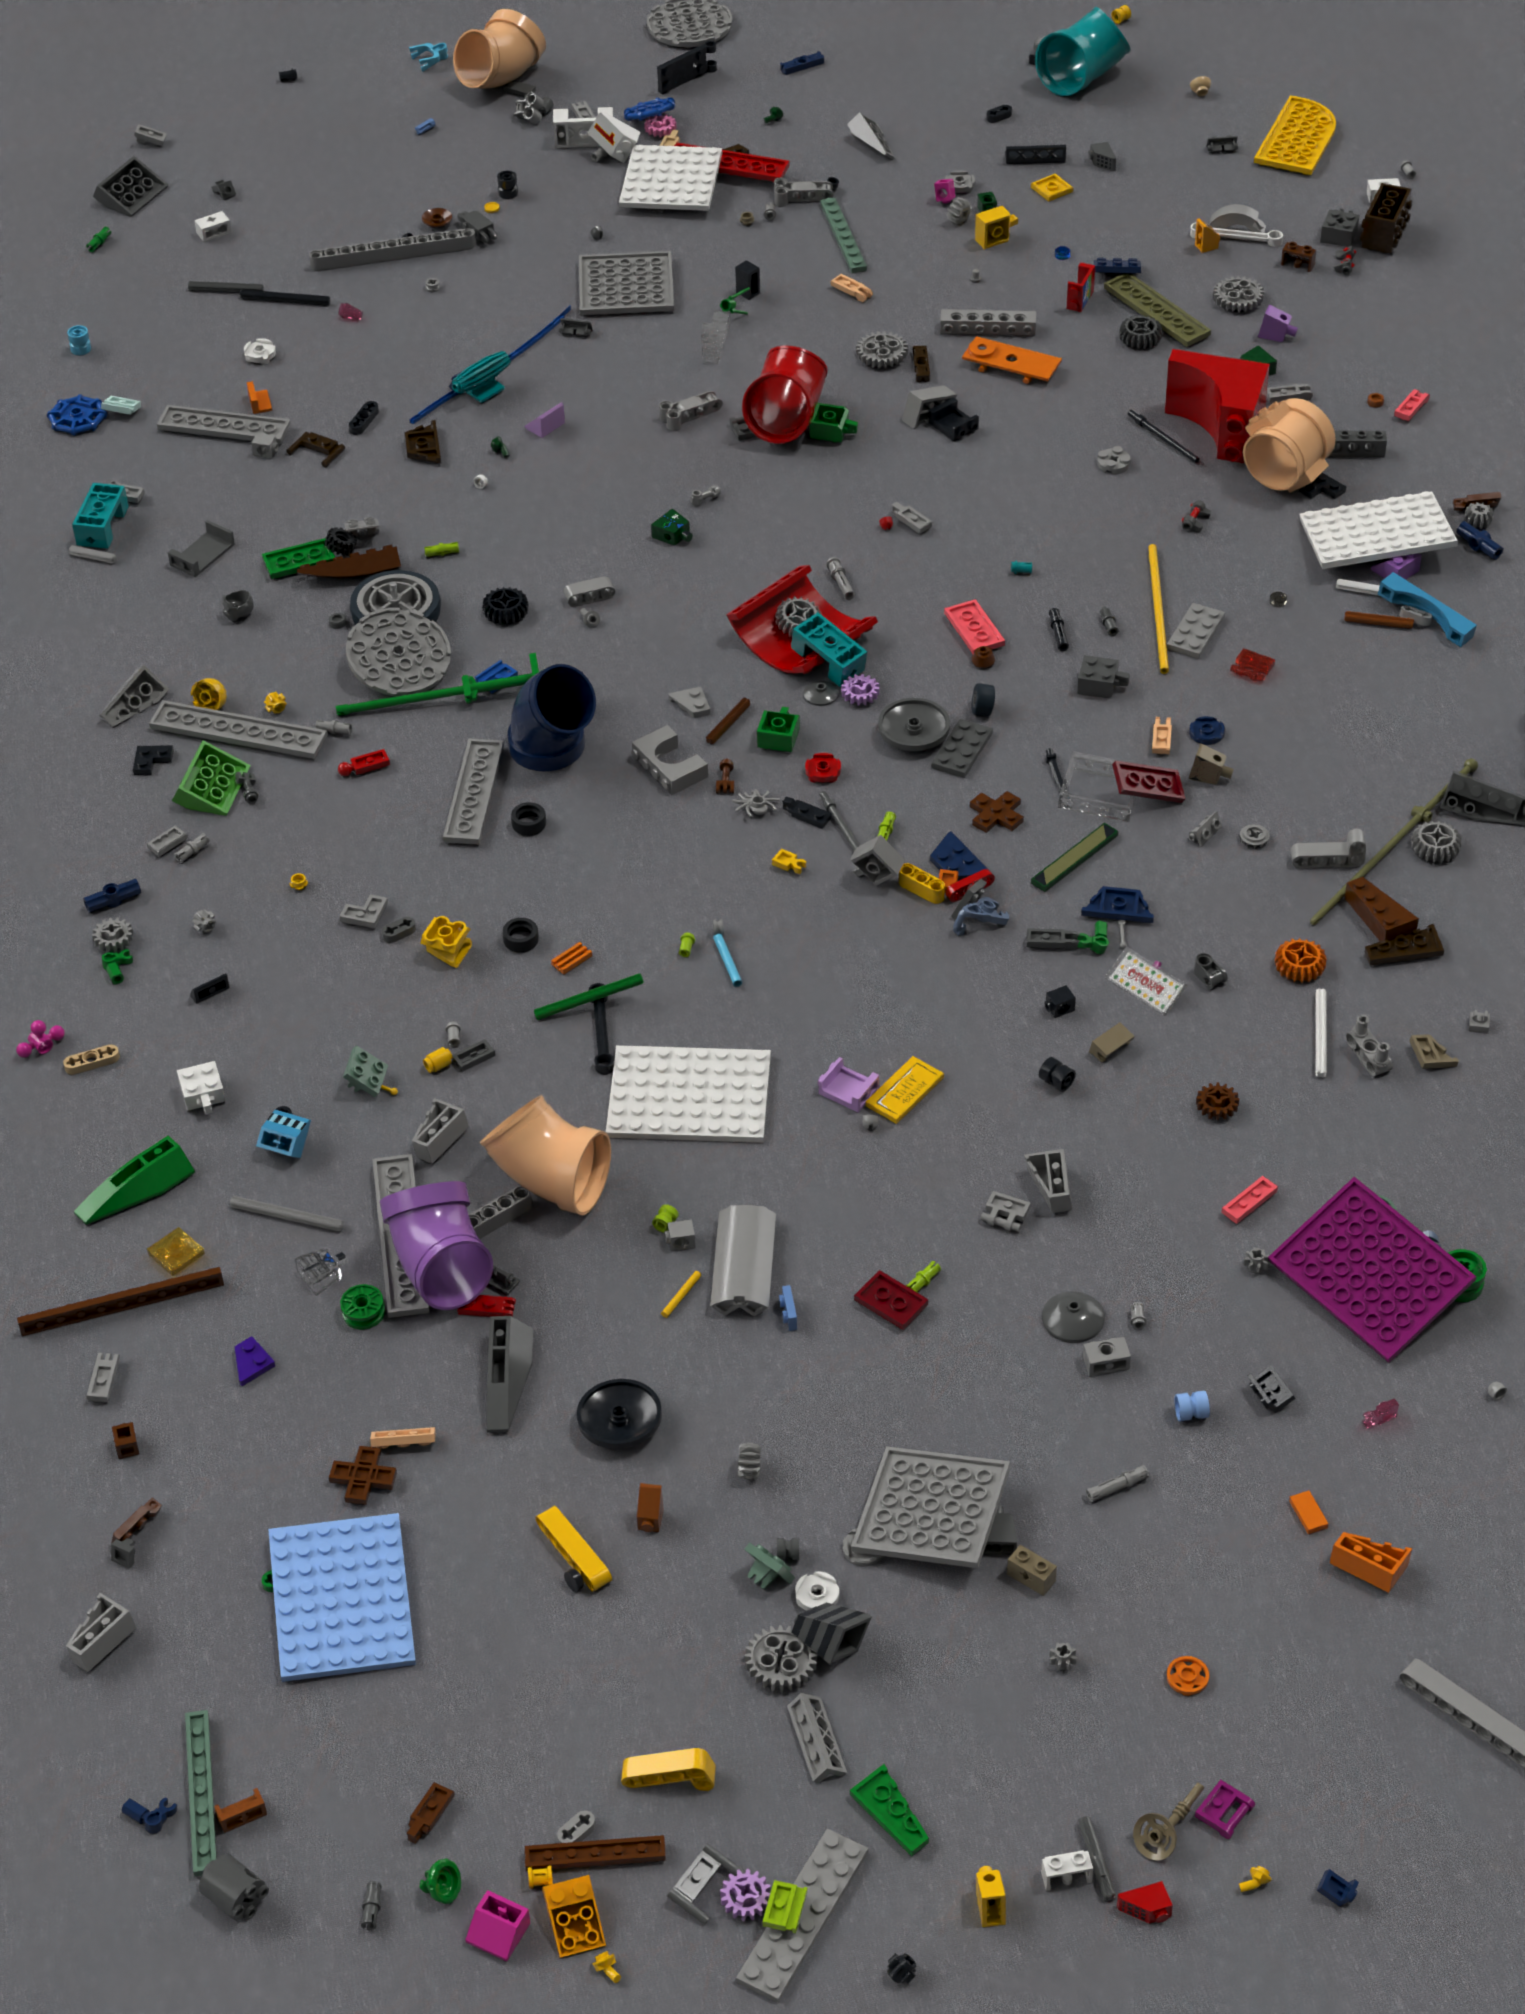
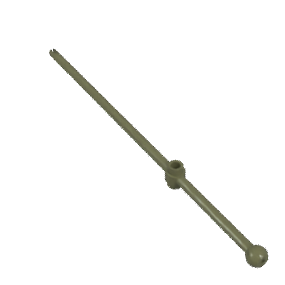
M1472 758L1467 759L1464 763V768L1459 773L1467 775L1469 772H1475L1478 768V762ZM1447 785L1424 807L1414 806L1411 811V815L1414 817L1349 881L1364 877L1419 822H1430L1433 813L1430 811L1443 799ZM1346 884L1310 919V924H1317L1345 896Z

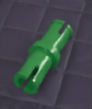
M103 227L99 233L93 236V239L86 245V248L91 246L88 250L94 252L99 245H103L105 239L112 233L110 228Z

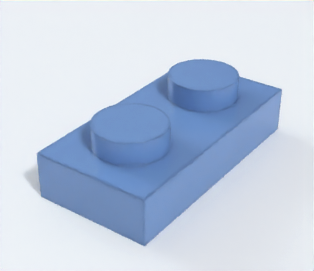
M790 1285L782 1286V1295H779L780 1307L785 1309V1311H782L783 1322L788 1324L789 1331L797 1330V1315Z

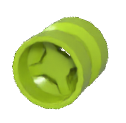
M664 1204L660 1207L658 1215L654 1217L652 1225L658 1231L665 1233V1231H668V1223L675 1222L679 1213L671 1205Z

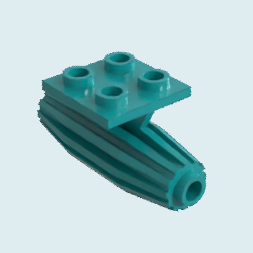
M500 351L482 358L465 368L452 380L453 390L460 394L466 392L480 403H483L505 389V386L494 378L510 365V357L505 351Z

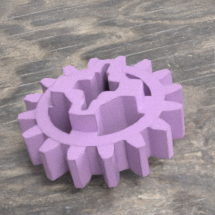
M855 674L854 678L849 676L848 681L844 680L841 685L842 697H845V701L850 700V704L856 702L857 706L860 703L864 705L867 702L873 703V699L877 700V695H879V683L876 682L875 678L870 679V675L864 677V674H861V676Z
M749 1869L746 1870L745 1874L737 1870V1876L730 1873L729 1881H723V1889H720L721 1905H726V1913L733 1911L734 1919L741 1915L742 1921H745L746 1916H750L751 1920H754V1914L757 1913L762 1916V1908L766 1909L770 1896V1884H766L765 1876L759 1879L758 1871L752 1875ZM756 1887L759 1888L762 1895H759V1892L756 1891ZM730 1894L732 1895V1898L736 1899L735 1903L732 1901Z

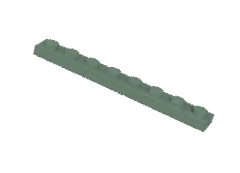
M836 198L820 200L822 210L851 273L867 271V266Z
M208 1710L185 1713L194 1877L202 1876L206 1865L217 1858Z

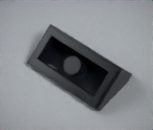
M225 973L192 989L190 996L197 1004L229 989L227 974Z

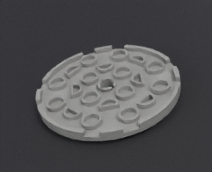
M666 0L665 4L661 6L656 5L651 10V14L647 16V28L649 33L662 43L690 49L701 46L707 41L716 42L726 36L732 28V14L727 6L718 4L717 0Z
M385 608L371 612L362 617L355 627H352L347 638L346 659L353 674L367 687L386 695L403 696L425 692L436 686L443 679L450 664L451 648L445 632L435 621H430L424 617V614L414 610L409 612L400 610V608ZM395 650H400V651H402L403 653L400 655V654L395 653L394 651H395Z

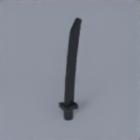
M1048 748L1046 750V763L1050 765L1063 801L1073 806L1056 762V753H1053V749Z

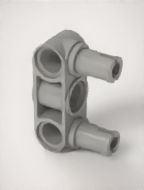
M1362 1014L1357 1016L1356 1025L1352 1028L1351 1032L1346 1034V1040L1359 1061L1374 1077L1392 1070V1061L1388 1056L1390 1045L1386 1042H1381L1380 1044L1367 1028L1369 1017Z

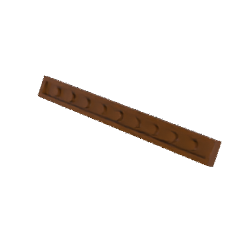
M220 1267L210 1268L17 1317L21 1336L224 1286Z

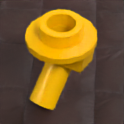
M1261 1866L1251 1867L1252 1880L1239 1883V1888L1242 1893L1256 1889L1259 1886L1261 1887L1262 1884L1270 1883L1272 1880L1269 1876L1270 1872Z
M608 1951L595 1956L596 1961L592 1965L596 1971L603 1970L614 1983H618L621 1976L611 1966L616 1963L614 1953L609 1955Z

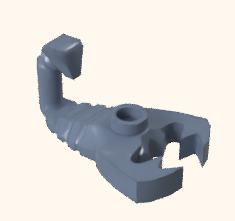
M989 897L981 898L977 903L967 904L960 910L953 924V931L958 936L964 935L966 925L962 923L965 917L975 918L981 922L1006 925L1009 915L1007 911L1005 914L1002 911L999 914L996 910L999 907V903Z

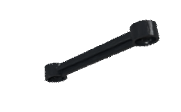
M592 984L589 987L588 991L603 986L604 984ZM608 996L591 1002L594 1006L598 1055L594 1059L595 1070L602 1075L610 1074L614 1068V1058L609 1054L605 1002L608 1000ZM602 1062H609V1063H610V1064L604 1065V1066H603V1065H599V1064L602 1063Z

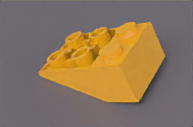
M589 1875L542 1887L560 1958L606 1946Z

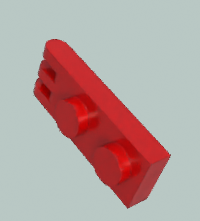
M479 1295L470 1303L457 1309L458 1315L513 1317L516 1299L513 1297Z

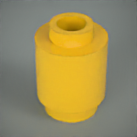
M441 1047L426 1055V1058L423 1059V1064L429 1073L437 1072L452 1064L451 1059H453V1056L449 1049Z

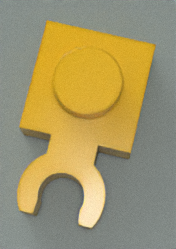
M782 848L772 859L773 866L785 871L791 868L797 874L802 873L801 867H807L804 859H797L796 854Z

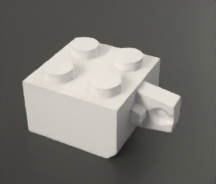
M215 1061L177 1070L187 1111L203 1107L206 1115L213 1113L211 1105L225 1102L223 1086Z

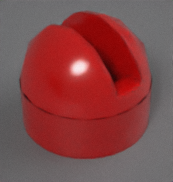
M883 517L879 520L883 530H887V528L890 530L893 527L892 517Z

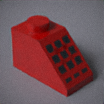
M1163 1881L1119 1893L1117 1898L1118 1910L1149 1924L1164 1922L1172 1916L1173 1905Z

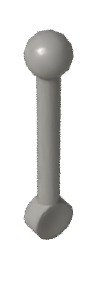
M1119 920L1118 926L1120 927L1121 935L1119 946L1121 949H1125L1127 947L1124 938L1125 920Z

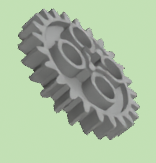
M1231 276V279L1225 278V281L1220 280V283H1216L1213 297L1217 305L1221 304V308L1226 307V310L1231 308L1232 312L1235 309L1238 312L1241 310L1246 312L1247 309L1252 310L1253 307L1258 308V305H1261V302L1264 300L1265 291H1263L1264 287H1261V283L1257 284L1256 280L1251 281V278L1247 280L1245 276L1243 278Z
M877 331V334L871 332V336L866 334L865 338L861 337V341H858L856 355L858 359H861L862 363L866 362V365L872 364V367L878 365V368L881 366L887 368V365L893 367V364L899 365V362H903V359H906L908 344H906V340H902V336L898 337V334L892 335V332L886 334V331L883 334H880L879 331Z
M779 1625L778 1630L770 1626V1632L762 1629L761 1636L755 1633L754 1640H749V1646L746 1647L745 1654L746 1670H749L750 1677L755 1676V1683L763 1681V1688L769 1684L772 1691L776 1686H779L781 1692H783L784 1686H787L791 1691L793 1684L800 1688L801 1681L807 1683L808 1676L813 1677V1670H816L818 1655L791 1633V1626H788L786 1630H783L781 1625ZM784 1643H787L784 1649V1655L781 1659V1667L779 1673H776V1670L778 1668V1662L780 1661L782 1646Z

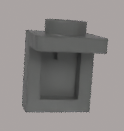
M224 179L215 182L216 185L211 186L213 192H219L223 200L236 195L231 180L224 181Z

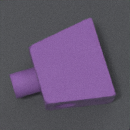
M1269 305L1265 312L1258 337L1283 342L1286 334L1295 337L1298 328L1290 325L1291 315Z

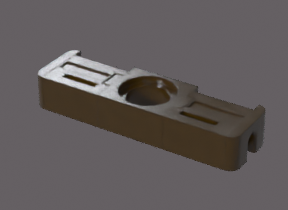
M913 346L916 382H929L930 368L927 346Z

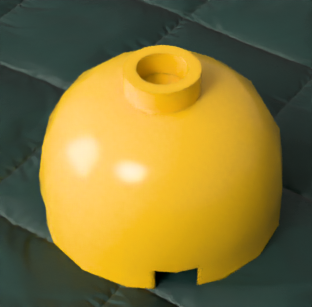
M205 678L196 682L190 692L191 696L193 695L194 706L213 710H220L227 698L224 685L213 678Z

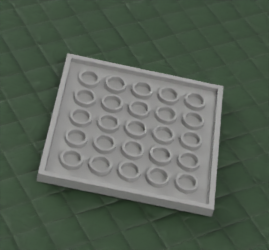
M671 251L579 255L580 315L674 311Z
M886 1446L851 1545L852 1552L979 1568L1011 1469L1010 1461Z

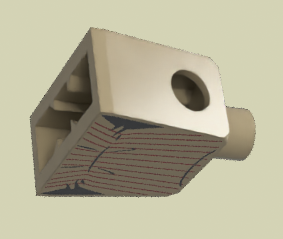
M1200 743L1188 779L1216 785L1220 776L1231 779L1234 769L1224 766L1226 755Z

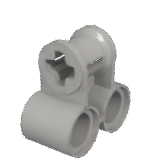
M530 92L526 95L525 100H516L515 117L525 118L533 124H538L541 121L542 115L538 111L544 105V100L541 97Z

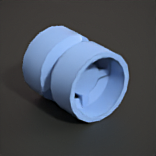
M1205 1390L1195 1391L1191 1396L1188 1393L1175 1394L1174 1405L1179 1422L1191 1420L1193 1416L1198 1419L1209 1418L1210 1407Z

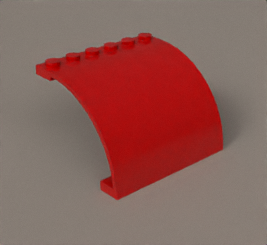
M810 565L798 566L726 614L738 636L758 658L771 667L787 673L807 674L812 671L814 666L825 662L824 658L814 650L805 657L799 655L791 648L792 636L789 637L788 633L783 634V630H779L778 625H776L775 614L777 608L787 598L792 600L794 596L797 599L802 596L803 600L809 599V602H814L815 606H819L822 616L852 640L859 639L863 632L872 630L873 626L878 623L876 616L864 617L862 620H858L841 613L831 606L808 579L807 574L812 571Z

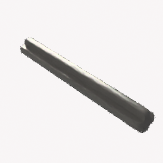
M189 281L188 289L193 291L240 293L241 289L264 291V285Z

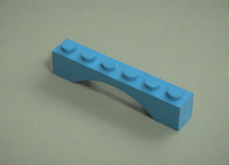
M1392 572L1381 581L1378 591L1379 596L1390 603L1411 606L1432 614V618L1442 627L1447 639L1459 647H1462L1474 637L1477 626L1475 623L1401 576Z

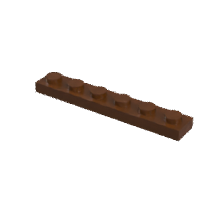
M664 1835L525 1846L526 1871H528L529 1867H532V1869H543L550 1865L552 1869L666 1861Z

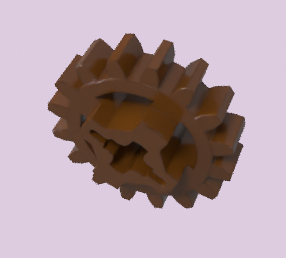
M1219 1082L1216 1083V1086L1209 1083L1208 1088L1202 1086V1091H1198L1196 1097L1197 1110H1202V1115L1208 1114V1119L1214 1116L1216 1120H1219V1117H1223L1226 1120L1227 1115L1232 1117L1234 1112L1238 1111V1092L1233 1093V1087L1228 1089L1227 1084L1220 1086Z

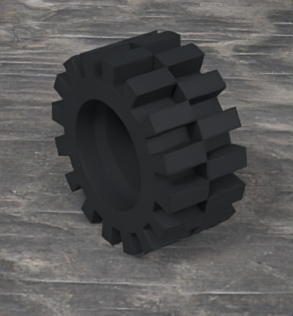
M332 527L329 529L324 543L328 550L331 549V552H337V555L345 556L346 554L349 556L355 549L357 538L355 535H352V532L343 530L341 527L339 529L338 527Z

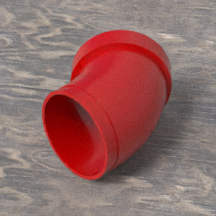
M784 345L770 349L760 376L750 384L743 397L742 412L748 428L758 438L775 444L787 443L799 437L810 425L815 407L819 401L828 373V367L825 362L816 354L796 346Z

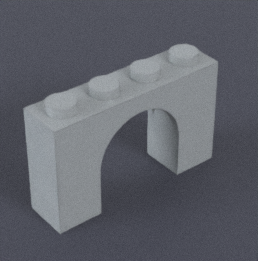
M666 725L633 741L631 753L633 758L638 760L643 768L648 770L653 778L658 780L663 788L673 795L708 778V764L698 754L676 764H668L658 760L662 755L678 748V735Z

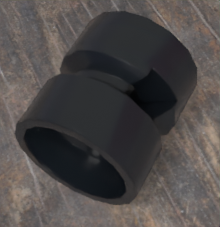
M510 170L498 173L499 196L503 199L515 198L518 195L516 173Z
M1049 1057L1040 1067L1038 1076L1048 1084L1052 1083V1086L1059 1091L1064 1092L1072 1085L1076 1072L1067 1065H1063L1056 1058Z

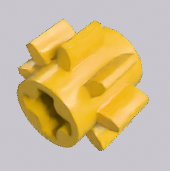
M277 692L269 693L264 701L266 704L265 708L269 713L271 711L274 714L281 713L285 709V705H287L285 702L286 698L282 693L279 695Z

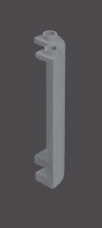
M731 1205L719 1211L710 1306L725 1316L739 1307L754 1317L769 1308L776 1213L764 1206Z

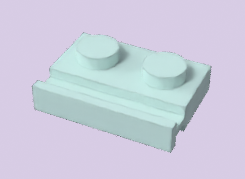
M110 396L104 400V403H101V409L129 415L141 407V401L117 396Z

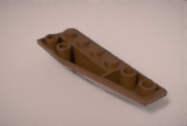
M391 544L383 546V549L376 551V548L366 550V553L361 555L359 552L349 554L350 557L344 559L343 556L335 557L331 562L321 560L316 562L317 565L314 566L304 564L300 566V569H297L299 575L312 577L353 578L401 568L397 546L393 547Z

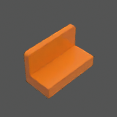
M253 381L246 382L253 414L272 411L268 391H255Z

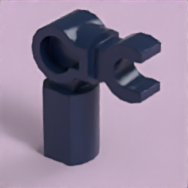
M165 1797L160 1801L159 1808L150 1812L149 1809L129 1798L122 1806V1813L139 1824H145V1829L148 1833L156 1834L161 1831L167 1817L173 1816L177 1812V1804L174 1803L171 1807L166 1808L168 1798Z

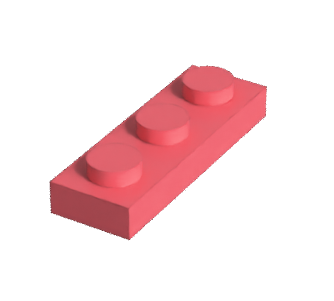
M1262 1176L1222 1207V1214L1238 1224L1277 1192L1278 1186Z

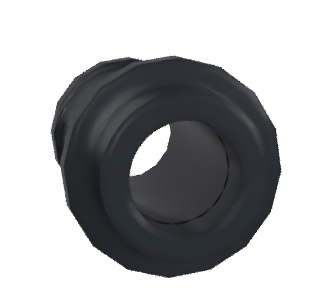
M293 68L288 71L279 72L280 81L298 78L296 69Z

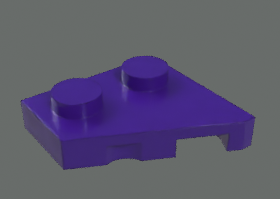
M252 1336L234 1346L241 1386L246 1385L275 1367V1361Z

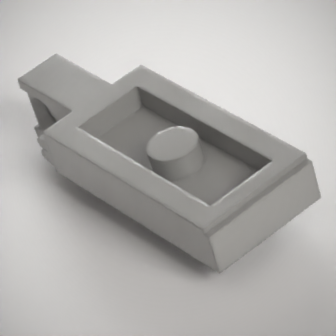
M898 502L892 504L894 516L917 533L921 534L932 527L931 520L911 506L904 507Z

